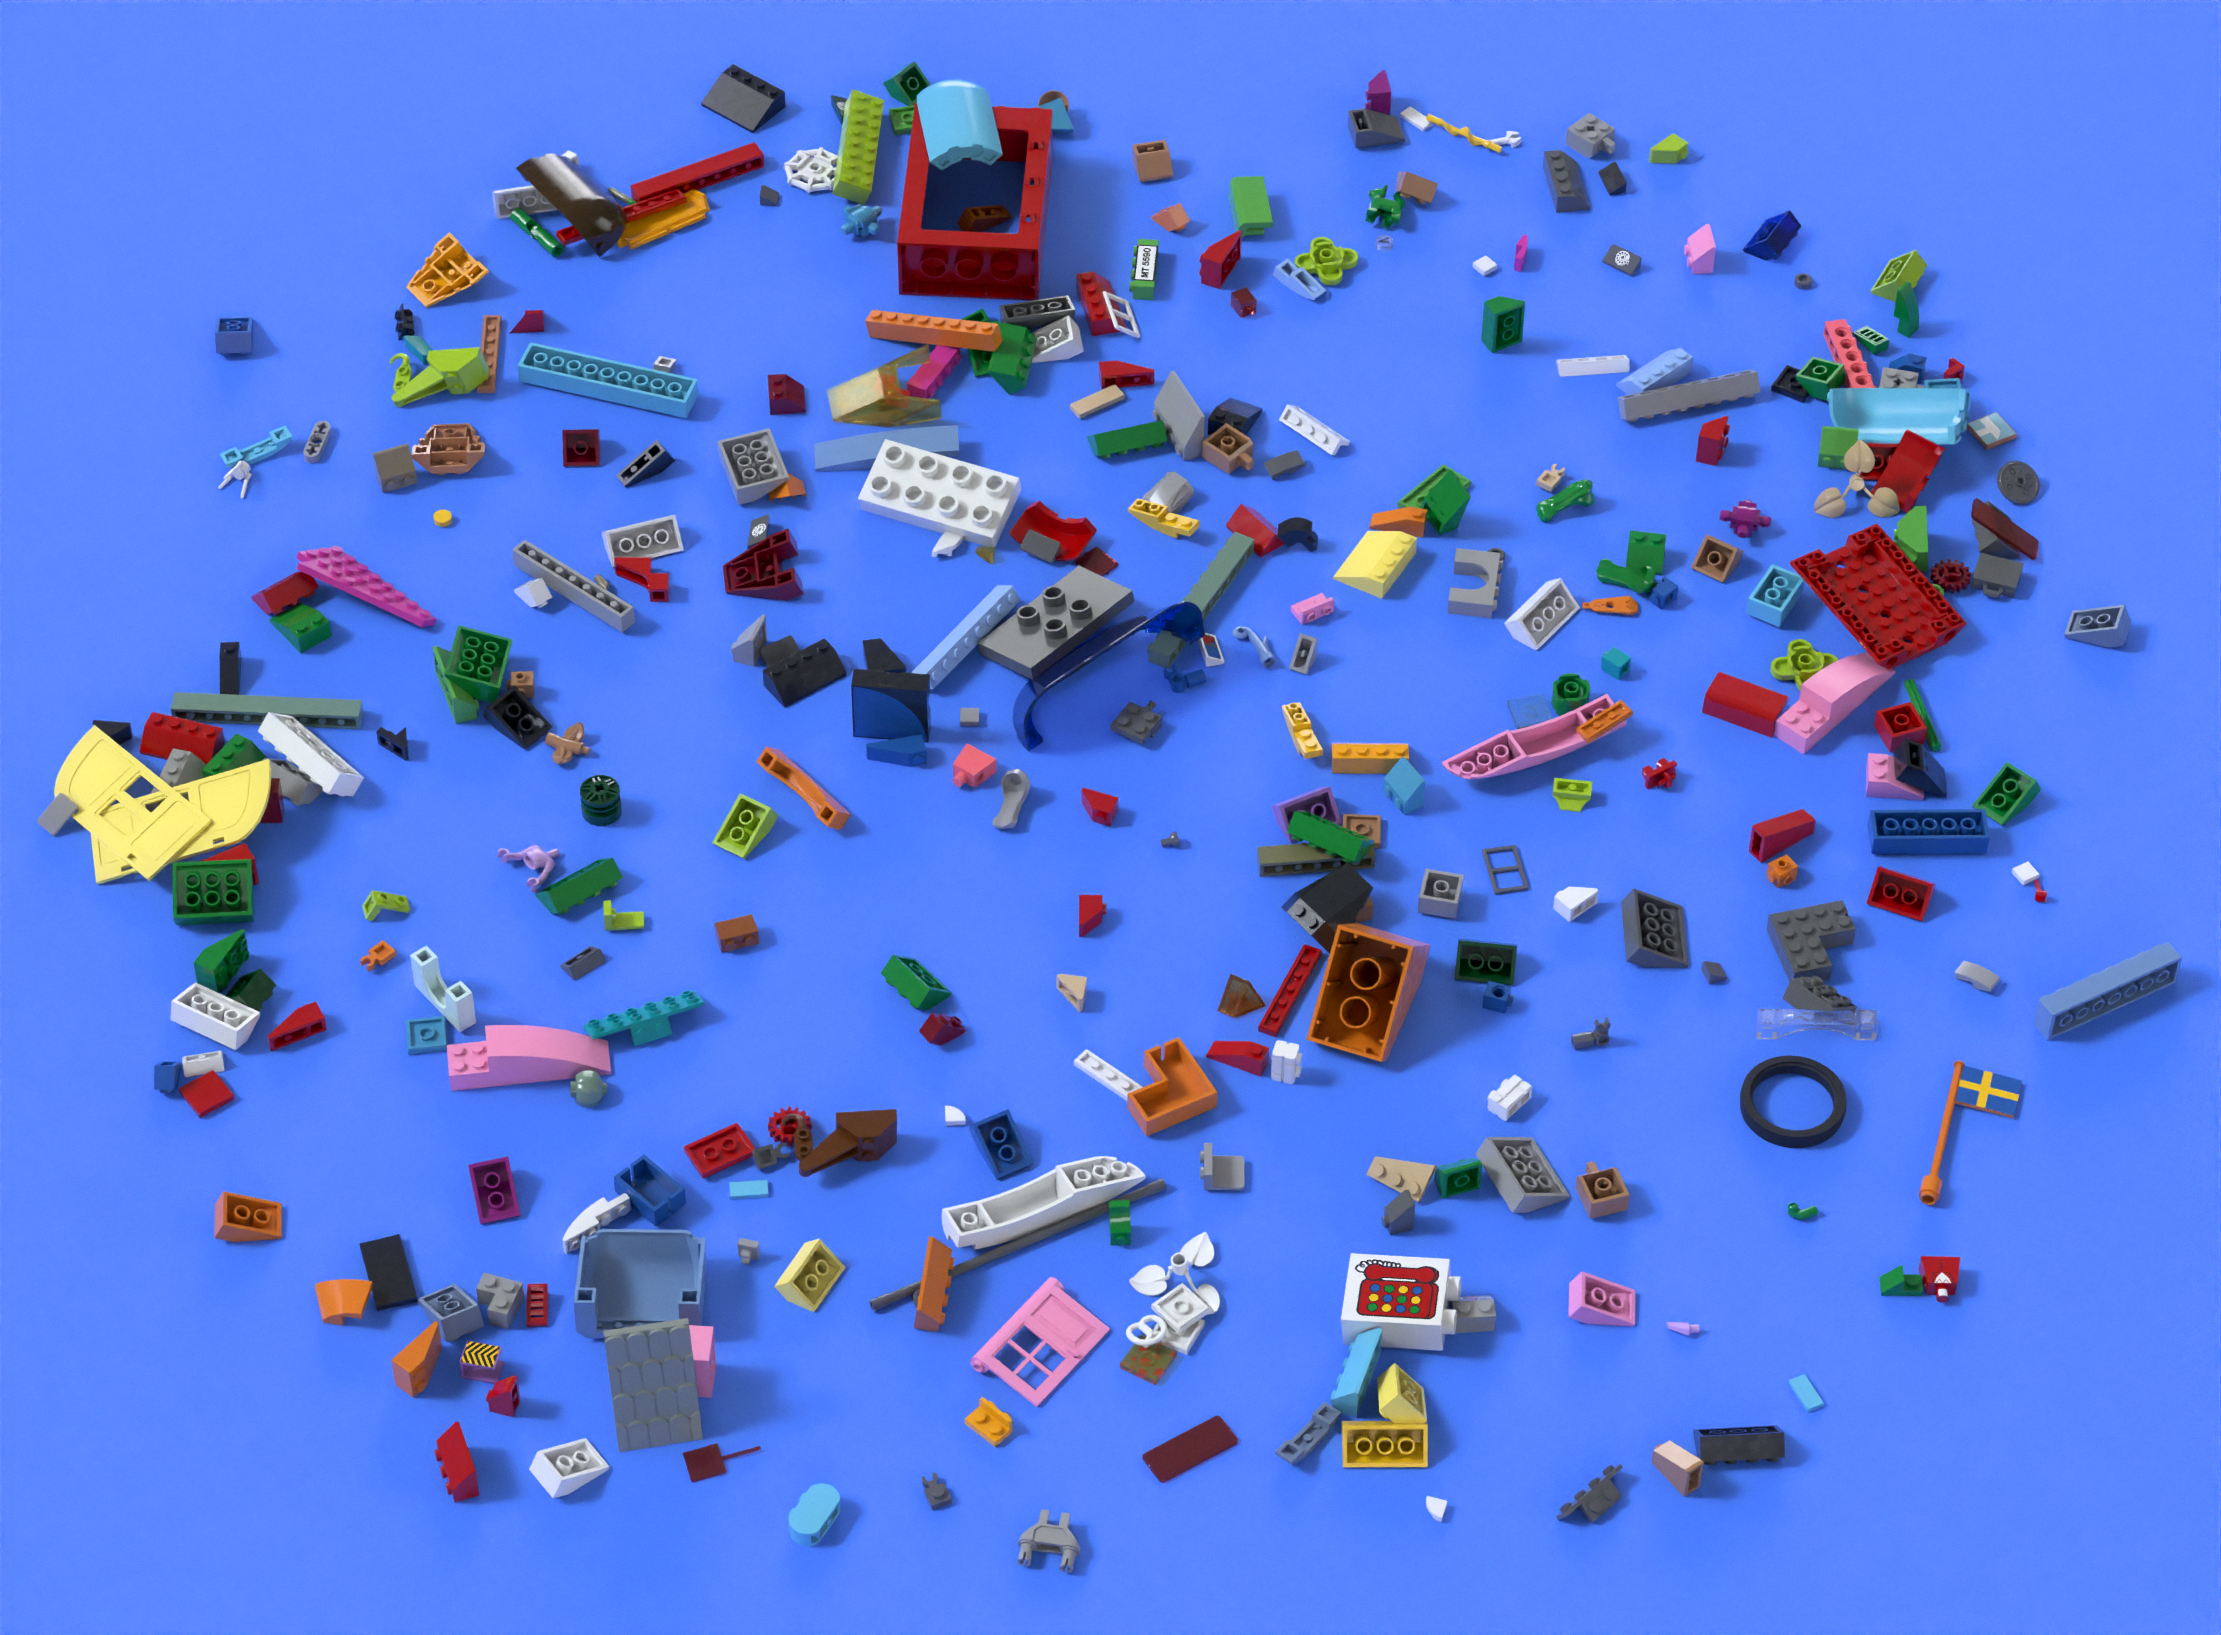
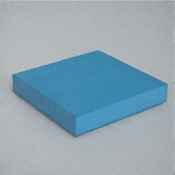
M445 1016L405 1020L408 1055L447 1051Z

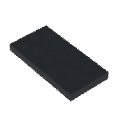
M400 1234L359 1243L368 1279L373 1283L372 1294L377 1311L418 1302Z

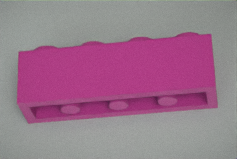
M937 345L908 381L907 390L910 391V397L927 403L935 395L938 387L943 385L946 377L951 375L954 367L961 362L960 348Z

